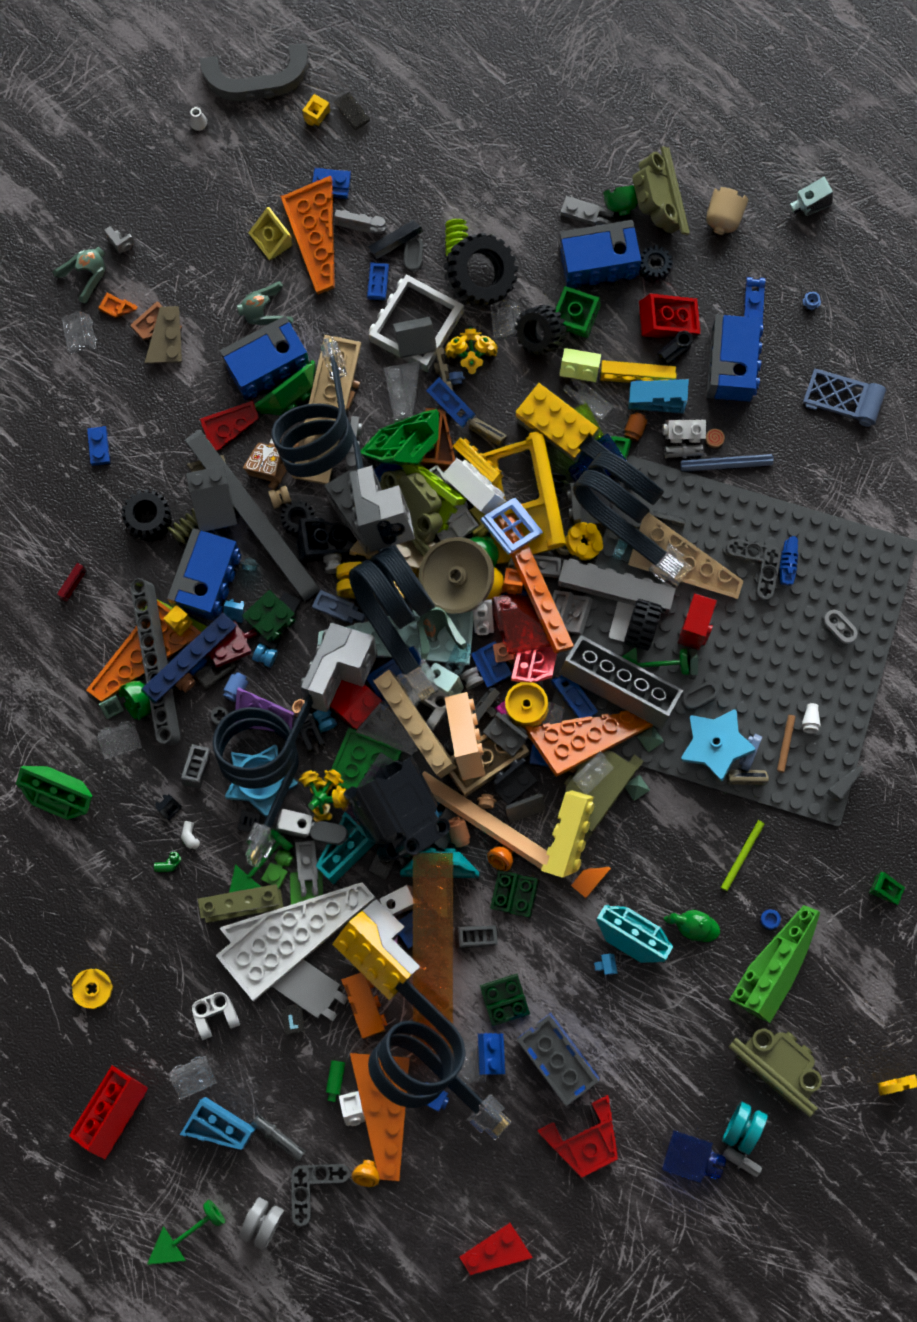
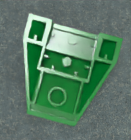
M438 410L425 411L379 429L360 450L361 456L390 464H419L423 460V456L434 448V444L439 439Z

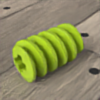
M451 219L445 223L446 256L451 252V248L468 237V233H466L468 227L465 226L466 220Z

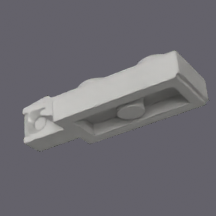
M533 555L543 577H560L561 558ZM510 558L508 568L516 569L512 558Z

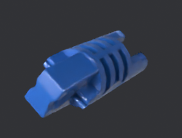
M795 536L785 540L783 551L781 552L780 584L793 585L796 576L799 553L798 538Z

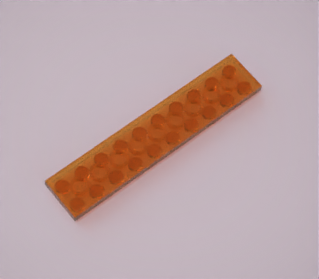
M417 853L413 855V960L420 968L413 975V986L452 1024L453 853ZM413 1006V1021L422 1023L437 1032L446 1041L453 1054L452 1047L447 1039ZM413 1035L414 1038L424 1043L430 1050L437 1054L434 1051V1049L431 1046H429L425 1041Z

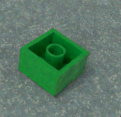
M565 286L555 312H560V318H564L563 326H566L565 331L588 338L601 307L599 297Z

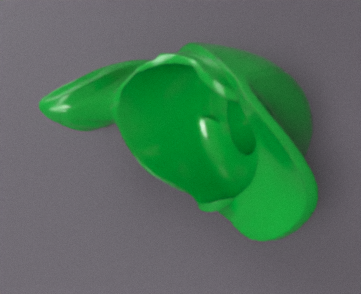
M690 910L681 915L671 913L664 917L668 924H676L683 936L694 941L710 942L715 940L720 934L717 922L698 910Z

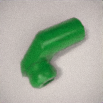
M171 852L166 862H155L154 872L174 871L181 861L179 853Z

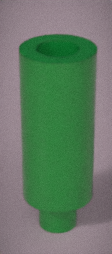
M331 1060L326 1093H329L328 1101L336 1102V1096L340 1095L345 1062Z

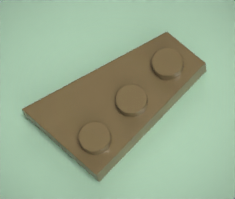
M179 306L160 307L145 364L182 363Z
M443 347L437 348L436 363H433L435 373H439L440 378L453 391L451 381H447L449 373L447 364H444Z

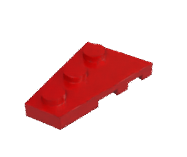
M252 400L201 418L200 421L206 438L215 450L219 451L258 421L259 417Z
M508 1223L459 1258L469 1274L472 1275L533 1257L512 1224Z

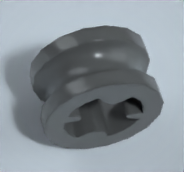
M216 707L211 712V719L216 725L220 721H218V718H215V715H218L219 712H222L225 716L228 715L227 710L223 707Z

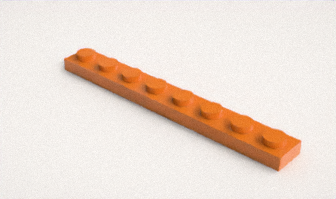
M515 514L507 515L511 523L517 521ZM502 517L497 518L495 521L501 530L509 526ZM516 525L515 528L523 537H525L520 528V525ZM512 529L504 533L512 544L520 540ZM526 544L510 554L554 653L571 650L574 645L529 545Z

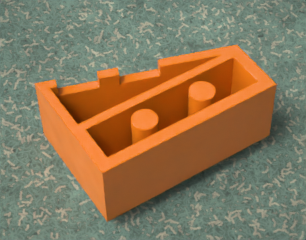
M362 973L342 979L341 981L345 987L362 1039L385 1032V1026L388 1024L384 1014L380 1015L379 1013L380 1001L377 995L373 996L371 990L374 988V985Z

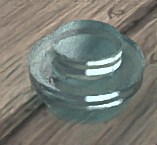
M245 558V562L241 561L243 570L257 571V567L260 566V564L256 563V559Z

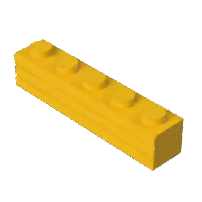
M459 438L453 445L461 455L493 484L497 485L503 478L502 471L497 467L494 468V464L490 460L487 461L485 455L479 454L477 452L478 449L475 446H471L466 438Z

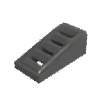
M197 745L191 746L181 776L183 785L201 788L211 752L210 748ZM194 754H202L204 757L194 756ZM192 761L201 762V765L192 763ZM190 768L199 770V772L190 771Z
M860 765L826 793L836 801H841L863 771V767Z
M496 925L457 927L455 929L456 949L498 945ZM487 930H489L490 933V941H487ZM478 931H481V936H482V941H481V942H479V934H478ZM470 932H473L474 942H471ZM463 933H465L466 942H463Z

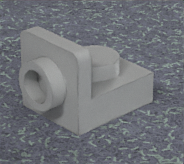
M111 226L105 229L107 239L119 254L123 251H128L134 245L130 234L123 238L119 231H114Z

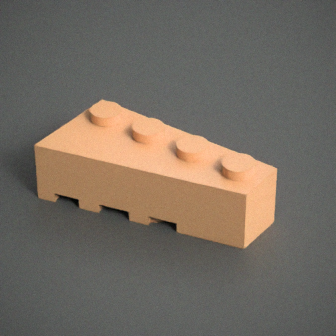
M467 692L445 697L454 754L463 781L485 776L482 759L484 751L482 744H479L481 735L479 728L476 729L475 726L478 725L476 713L473 714V711L476 710L474 700L469 699Z

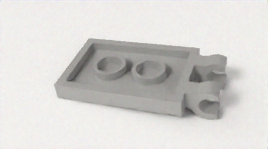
M302 960L272 986L316 1018L323 1014L331 1021H334L337 1016L335 1012L329 1009L333 1000L336 999L344 1005L348 1000L347 996L338 991L341 986L305 960Z

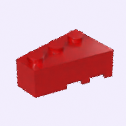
M694 593L677 642L678 644L700 650L701 645L705 646L713 625H710V621L717 600Z

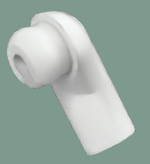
M185 821L181 839L189 849H197L200 841L192 835L194 823Z

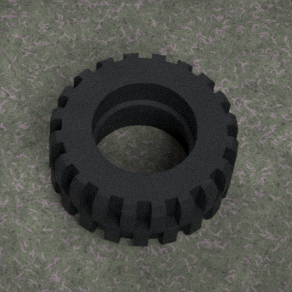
M480 233L459 241L458 244L451 248V252L446 257L448 262L444 264V270H447L444 278L449 281L450 284L447 287L449 291L453 289L455 292L453 296L456 299L461 298L462 303L465 305L470 303L472 307H485L499 302L507 296V293L512 291L514 288L512 284L517 281V276L514 274L518 272V266L514 265V261H517L516 257L511 255L512 249L510 246L506 247L504 245V240H496V236L492 234L487 236L486 233ZM476 253L486 256L494 267V280L490 286L485 288L473 283L467 272L468 260L471 255Z

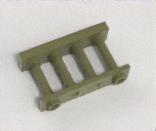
M277 884L198 899L201 919L205 918L206 923L266 913L284 907L281 889H278Z

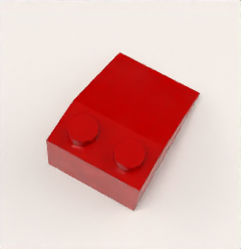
M650 293L639 300L642 336L655 338L676 337L678 332L684 330L691 333V335L701 334L696 298Z
M341 680L330 708L352 729L356 730L381 704L382 700L365 684L362 687Z

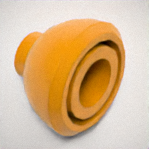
M364 1160L363 1164L358 1165L352 1172V1180L364 1187L376 1186L379 1183V1173L374 1167L375 1163L371 1160Z

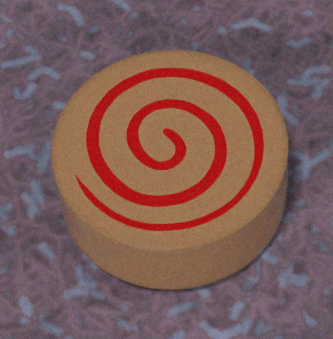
M711 429L706 434L705 442L710 448H719L722 446L725 436L721 430Z

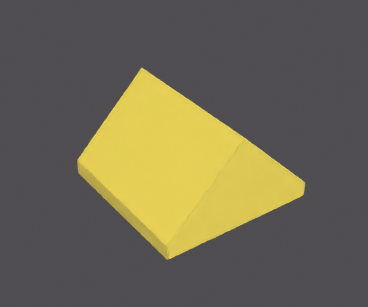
M267 207L249 231V234L267 258L272 260L293 245L290 233L273 211Z

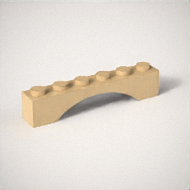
M388 670L375 679L374 683L435 774L443 778L457 768L448 752L414 706L396 675Z

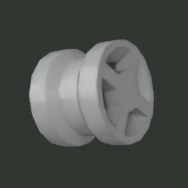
M329 554L323 557L324 563H326L325 573H336V567L341 564V554Z
M477 667L471 668L460 675L461 679L466 682L465 687L467 690L475 688L484 682L483 678L478 674L479 670Z

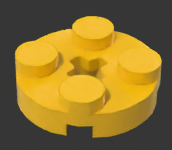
M580 522L568 530V535L565 538L566 547L573 556L576 555L580 560H590L603 549L602 536L595 524ZM585 538L587 540V545H585V543H581V539Z
M98 969L81 971L72 983L74 1000L80 1006L89 1009H97L105 1005L113 991V985L109 976ZM89 984H90V985H94V984L97 985V987H96V990H97L96 993H93V992L90 993V994L88 993V991H89L88 985H89Z
M915 1074L877 1083L879 1095L917 1087Z

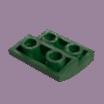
M498 870L490 909L531 918L539 879Z
M517 973L479 985L492 1026L530 1014Z

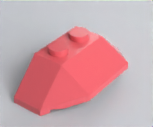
M524 621L511 681L536 683L552 678L557 653H554L541 623Z

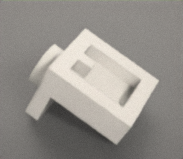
M359 1091L339 1096L346 1126H357L361 1122H365Z

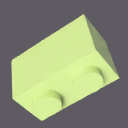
M564 348L559 376L596 382L601 354Z

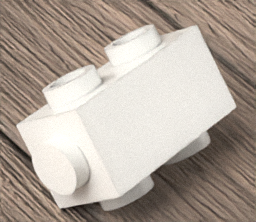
M665 420V424L662 426V433L665 435V439H671V443H682V439H689V443H698L700 439H706V420Z

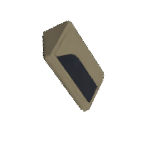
M474 418L469 422V430L499 447L503 445L507 438L506 434L478 418Z
M729 770L727 773V784L766 785L769 781L766 770H749V772Z

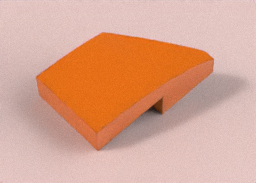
M107 292L98 310L116 318L136 311L138 306L125 299L122 301Z
M611 868L585 869L571 886L587 898Z

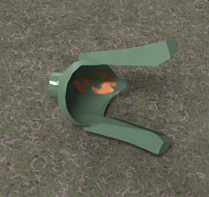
M97 247L95 250H83L65 264L56 268L53 271L54 277H65L74 268L77 271L86 269L92 272L93 276L89 279L79 297V302L85 303L104 275L106 266L103 257L106 254L100 247Z
M278 281L266 288L246 295L242 304L237 305L239 316L243 315L248 323L257 325H268L282 318L283 316H264L263 314L265 305L270 302L269 296L277 295L283 287L282 283ZM286 316L290 324H292L293 318Z
M435 607L420 616L419 621L416 622L421 646V659H427L430 650L428 639L431 642L437 641V635L444 627H446V630L460 649L463 650L467 647L466 641L456 629L449 615L439 607Z

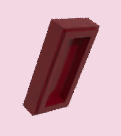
M79 563L75 565L57 593L58 597L64 602L69 600L85 575L86 570L83 565Z

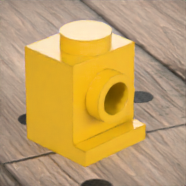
M314 94L302 110L305 122L311 126L314 124L319 126L327 113H330L329 102Z
M178 605L163 618L165 623L179 636L193 624L188 614Z

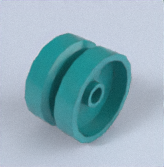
M740 1102L728 1123L722 1142L733 1146L739 1140L738 1150L749 1155L763 1132L768 1115L757 1110L750 1117L751 1106Z

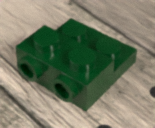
M270 589L242 615L268 643L272 640L276 641L282 635L281 632L286 627L290 628L296 621L295 613Z

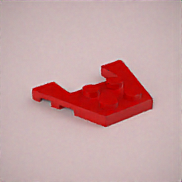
M608 1095L591 1103L600 1123L565 1141L562 1140L554 1122L537 1130L581 1178L618 1160Z

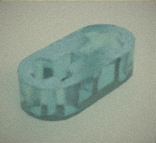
M619 538L612 557L621 560L628 544Z
M467 643L466 647L467 653H463L461 658L458 657V645L454 646L446 664L447 670L451 671L450 665H454L457 660L459 661V670H455L453 673L458 676L461 675L471 654L469 643Z

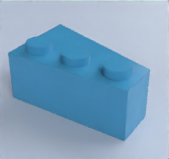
M689 379L632 381L629 388L628 409L684 413L688 399Z
M204 1097L199 1101L180 1135L242 1150L248 1144L256 1128L207 1097Z

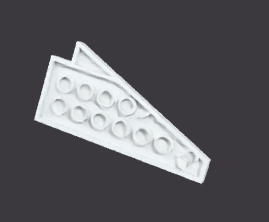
M361 882L223 926L220 930L231 943L219 952L216 957L252 1001H255L371 903L375 896Z

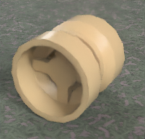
M286 485L280 487L279 490L268 491L274 509L279 508L282 504L291 503Z

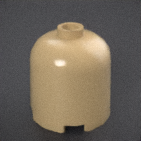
M721 187L720 191L716 188L714 189L706 221L716 234L723 235L724 233H731L737 230L749 199L747 196L744 195L742 198L737 195L738 191L730 188Z

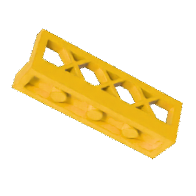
M602 360L600 380L626 383L636 380H676L677 373L676 366Z

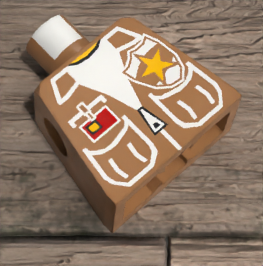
M272 437L269 445L263 443L256 445L243 467L249 476L281 484L285 468L272 441Z

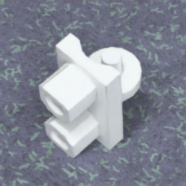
M492 599L485 600L473 610L474 629L478 635L494 633Z

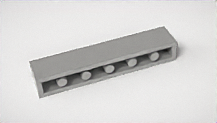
M564 559L558 581V586L634 606L639 598L660 604L662 606L661 613L668 615L676 588H673L668 583H654L649 578L638 579L632 574H619L610 568L605 570L599 569L597 565L580 564L575 559Z

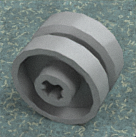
M258 1197L243 1222L238 1238L248 1243L258 1233L254 1241V1247L265 1251L285 1210L274 1206L265 1215L269 1202Z

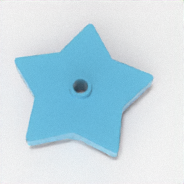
M734 709L714 720L691 715L690 722L693 739L681 759L683 762L706 765L720 781H723L735 760L754 753L756 750L739 733L737 711ZM716 741H720L718 745L713 744Z
M273 745L257 755L232 752V764L242 768L259 767L278 756L277 745ZM285 776L273 785L258 789L243 788L231 783L225 798L249 801L267 817ZM293 779L289 790L297 786L298 782Z

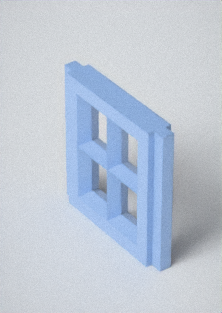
M516 498L509 500L480 519L508 555L543 534V531ZM512 509L519 520L511 523L504 512ZM499 515L509 525L503 530L493 520ZM521 522L530 531V534L525 537L515 528ZM510 529L520 539L513 544L504 534Z

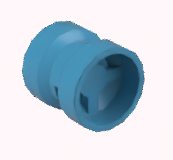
M259 643L254 651L252 660L262 662L264 666L271 668L277 657L278 650L269 649L266 645Z
M330 707L327 712L317 710L312 714L314 720L319 724L318 728L321 733L337 726L335 718L331 716L332 711Z

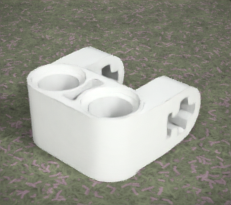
M432 685V689L429 687L432 694L430 693L427 697L424 696L425 699L419 694L422 698L421 700L413 690L409 697L415 707L419 702H422L434 710L426 722L428 727L434 731L447 712L446 704L443 707H439L435 703L438 699L445 700V697L448 696Z
M222 992L197 1000L192 1006L194 1020L202 1040L212 1037L206 1018L224 1012L230 1029L240 1025L230 998ZM224 997L226 1000L225 1005L217 1007V998ZM201 1004L207 1006V1011L203 1015H199L197 1012V1008Z

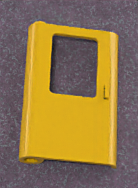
M540 432L529 433V436L524 441L483 453L486 456L485 459L487 461L490 460L494 464V468H499L498 460L500 458L526 450L531 451L539 498L521 505L543 531V534L528 543L533 555L566 545L545 437ZM502 480L497 485L492 483L493 486L499 488L504 493ZM512 509L504 512L506 516L515 514ZM499 515V516H497L496 518H494L493 520L496 521L497 518L502 517V516ZM521 522L519 525L524 536L530 534V531ZM491 534V538L499 551L497 563H507L512 558L511 555L505 552Z

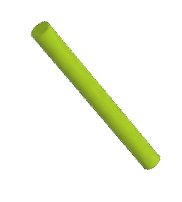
M758 820L721 886V889L724 891L729 890L765 825L763 822Z

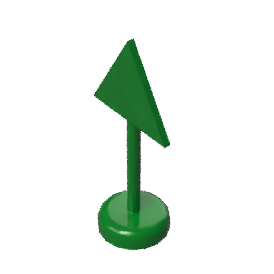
M633 648L622 656L641 668L680 665L681 673L689 675L687 648L680 650V660L638 663L637 648Z
M272 829L269 835L276 843L248 875L235 864L229 893L261 887L252 879L253 875L279 846L286 851H290L293 845Z
M207 1200L203 1204L206 1217L174 1241L163 1226L147 1265L186 1261L176 1245L209 1220L215 1226H222L225 1223V1219L219 1208L211 1200Z

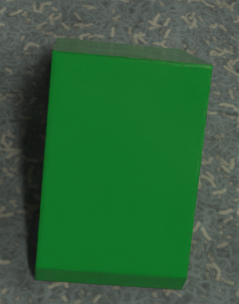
M880 872L876 875L869 893L898 905L905 887L885 872Z

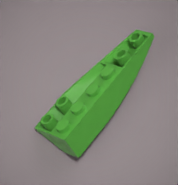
M803 905L750 964L729 1000L755 1017L770 1023L801 968L814 935L820 912Z

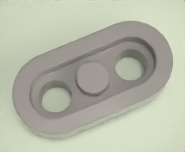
M830 610L825 615L824 625L840 642L850 644L856 639L858 634L856 627L840 611ZM831 618L836 620L835 624L830 622ZM848 632L850 637H845L843 633Z

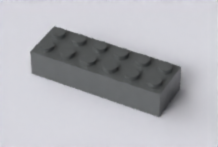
M580 635L559 673L660 729L664 727L683 692L677 686Z

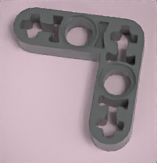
M730 540L726 546V553L729 557L761 564L756 596L761 601H769L775 591L781 559L780 550L773 546L744 540ZM733 544L737 545L738 549H743L744 546H746V549L744 551V555H742L743 550H737L736 552H732V548L730 547H732ZM750 548H756L758 550V555L756 557H752L748 554V550ZM773 552L775 558L772 561V565H768L770 556L767 555ZM769 569L773 572L774 576L771 579H767L764 577L763 572ZM765 583H772V585L768 584L767 592L770 593L767 596H763V592L760 591L764 589Z
M345 1164L300 1165L293 1169L291 1174L292 1220L296 1225L304 1226L311 1219L310 1184L346 1182L351 1174L349 1167ZM329 1167H333L332 1172L339 1171V1167H343V1171H347V1175L343 1176V1179H340L338 1175L332 1176L333 1180H329ZM323 1168L326 1170L327 1176L324 1180L316 1178L315 1172L317 1169ZM299 1169L306 1173V1177H303V1184L307 1183V1187L300 1186L295 1188V1183L299 1184V1177H295V1173H298ZM300 1189L307 1193V1198L303 1202L298 1201L295 1197L296 1192ZM307 1203V1208L303 1207V1214H307V1218L301 1223L300 1219H296V1215L300 1213V1208L296 1209L295 1204L304 1205Z

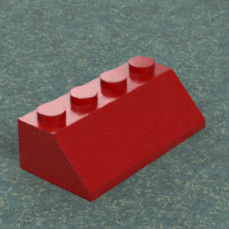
M111 1066L69 1137L87 1151L106 1159L118 1137L122 1134L127 1122L133 1116L138 1104L144 1098L148 1087L118 1068Z

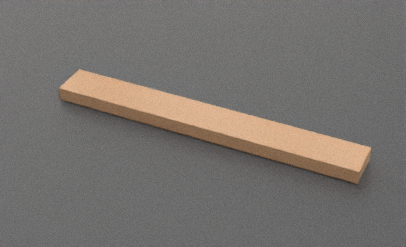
M423 772L422 775L437 802L538 868L542 869L543 864L547 865L549 855H546L547 850L429 773Z

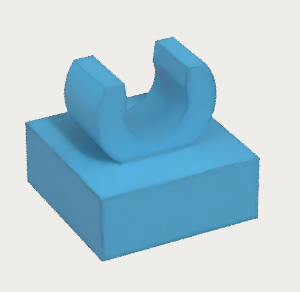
M234 599L225 601L224 614L232 621L235 620L242 623L244 619L242 617L244 614V602L236 603Z
M614 954L601 955L602 961L594 963L595 971L604 970L605 975L618 974Z

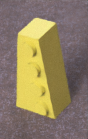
M573 790L565 792L558 819L561 821L554 828L552 835L555 840L551 847H548L546 855H549L547 865L543 864L541 871L563 878L579 870L581 866L580 855L586 845L584 840L585 833L588 832L590 827L588 820L594 810L593 796Z

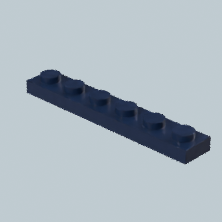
M222 613L155 675L141 691L156 704L236 629L237 625L227 615Z

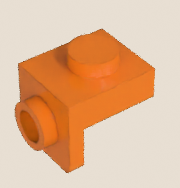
M506 568L503 591L512 595L521 594L523 582L517 569Z

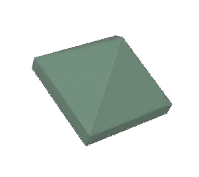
M116 695L99 703L107 719L124 711Z
M654 726L637 736L648 753L664 743V740Z
M640 775L631 779L625 787L633 801L650 791Z

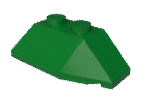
M311 360L285 382L255 403L256 411L259 414L282 415L298 407L300 403L307 402L310 399L316 375L314 360Z
M48 766L20 767L16 785L22 790L31 805L66 820L88 813L93 795L83 781Z

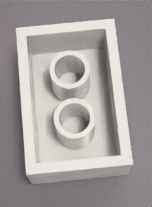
M456 458L442 475L484 514H488L508 502L503 498L505 494L499 488L493 486L491 481L480 474L479 470L466 460L462 462Z

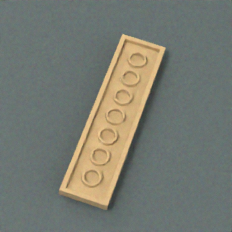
M325 335L309 404H329L338 408L328 347L330 341H332L337 351V362L346 411L361 342ZM319 417V418L307 419V420L304 421V423L309 422V421L324 420V419H325V420L327 419V420H335V421H336V419L326 418V417ZM324 434L313 435L301 440L299 447L317 440ZM339 440L335 445H333L329 450L322 453L321 455L309 460L295 462V464L308 463L321 458L322 456L329 453L332 449H334L339 443ZM333 468L312 477L300 478L292 475V478L326 485L330 482Z

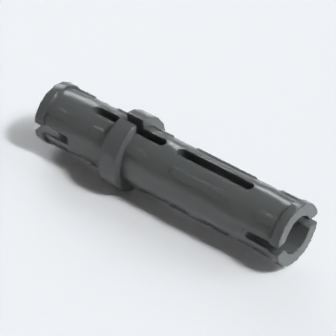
M259 1114L252 1121L251 1125L264 1134L266 1139L269 1138L297 1162L305 1154V1150L281 1133L275 1124H270Z

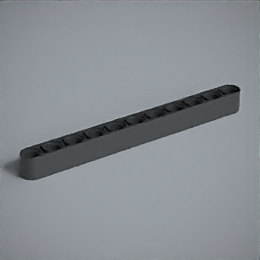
M199 429L186 438L184 441L197 459L201 461L205 469L224 466L235 510L301 598L307 601L320 591L319 587L203 432Z

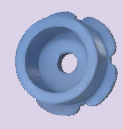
M816 292L805 294V298H803L804 306H807L810 310L818 308L821 304L819 294Z
M451 372L447 381H451V385L461 384L465 377H463V372Z

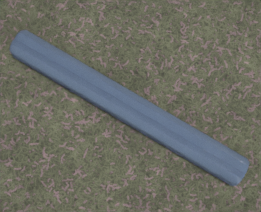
M772 454L683 460L680 463L681 471L768 466L773 465L774 460Z

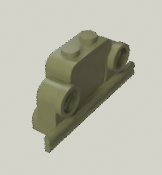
M662 146L660 148L662 156L658 152L651 153L647 158L639 162L640 171L632 176L638 205L644 214L651 215V219L657 227L663 228L668 233H674L680 229L681 234L690 235L669 147Z
M401 469L384 472L379 484L382 490L399 485L412 520L415 539L410 541L424 557L430 549L427 544L434 540L436 533L442 527V517L437 513L442 506L441 499L419 473L407 475Z
M606 751L600 756L599 760L593 757L576 766L578 770L574 776L570 775L564 783L566 785V792L573 790L594 797V810L588 820L590 827L588 832L585 833L584 838L586 842L644 762L635 754L627 762L616 753Z
M759 1029L745 1045L735 1038L728 1046L736 1053L735 1056L796 1109H801L807 1116L811 1117L817 1110V1107L808 1099L822 1084L821 1075L812 1069L815 1064V1060L811 1055L813 1052L805 1045L801 1047L796 1043L797 1038L790 1032H779L773 1035L768 1029Z

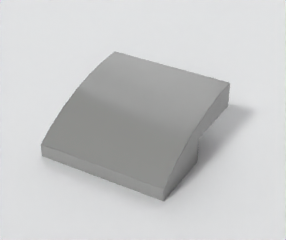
M554 590L552 598L567 632L583 635L593 599L586 596L573 595L571 592Z

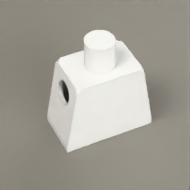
M282 809L279 813L276 831L281 834L307 838L311 827L316 822H312L311 815ZM298 822L303 823V824H304V828L298 827V824H297V823H298Z
M409 885L380 898L381 904L394 917L422 905L414 887ZM395 901L396 905L392 908V903Z

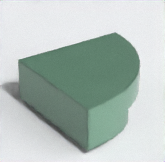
M689 649L691 675H698L697 650Z

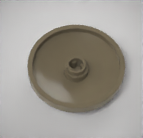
M451 537L436 543L425 554L419 569V581L435 607H439L449 614H463L476 609L488 597L494 582V567L489 554L478 543L463 537Z

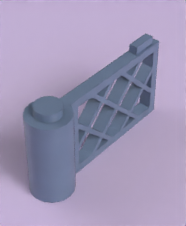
M814 368L803 404H806V408L817 410V408L858 419L861 425L870 427L876 423L886 388L880 384H867ZM816 375L825 377L827 382L818 386L815 381ZM840 381L845 387L836 391L832 383ZM829 385L833 393L824 397L820 389ZM855 386L863 388L862 393L855 397L850 390ZM847 390L851 398L842 402L838 394ZM818 391L821 399L817 401L810 400V394ZM835 396L839 404L830 406L827 400ZM853 401L857 407L855 413L847 411L844 405Z

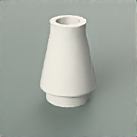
M194 107L190 111V126L197 131H201L207 125V118L200 108Z
M814 703L807 704L801 726L806 733H818L821 728L818 705Z

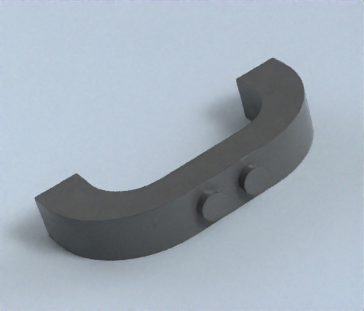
M306 43L289 45L290 62L282 72L243 79L226 77L220 70L218 56L200 58V64L205 83L214 94L230 101H254L259 98L269 99L296 89L307 75L309 57Z

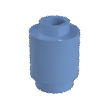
M238 672L235 675L231 674L223 690V696L236 702L238 687L243 690L246 689L248 685L247 677Z

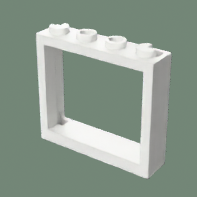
M406 274L404 279H400L397 283L396 292L389 296L386 308L381 309L376 324H372L369 328L370 342L400 357L398 344L379 333L407 287L452 310L435 337L437 348L444 346L464 313V305ZM436 351L426 353L424 357L415 355L402 359L428 372L436 359Z

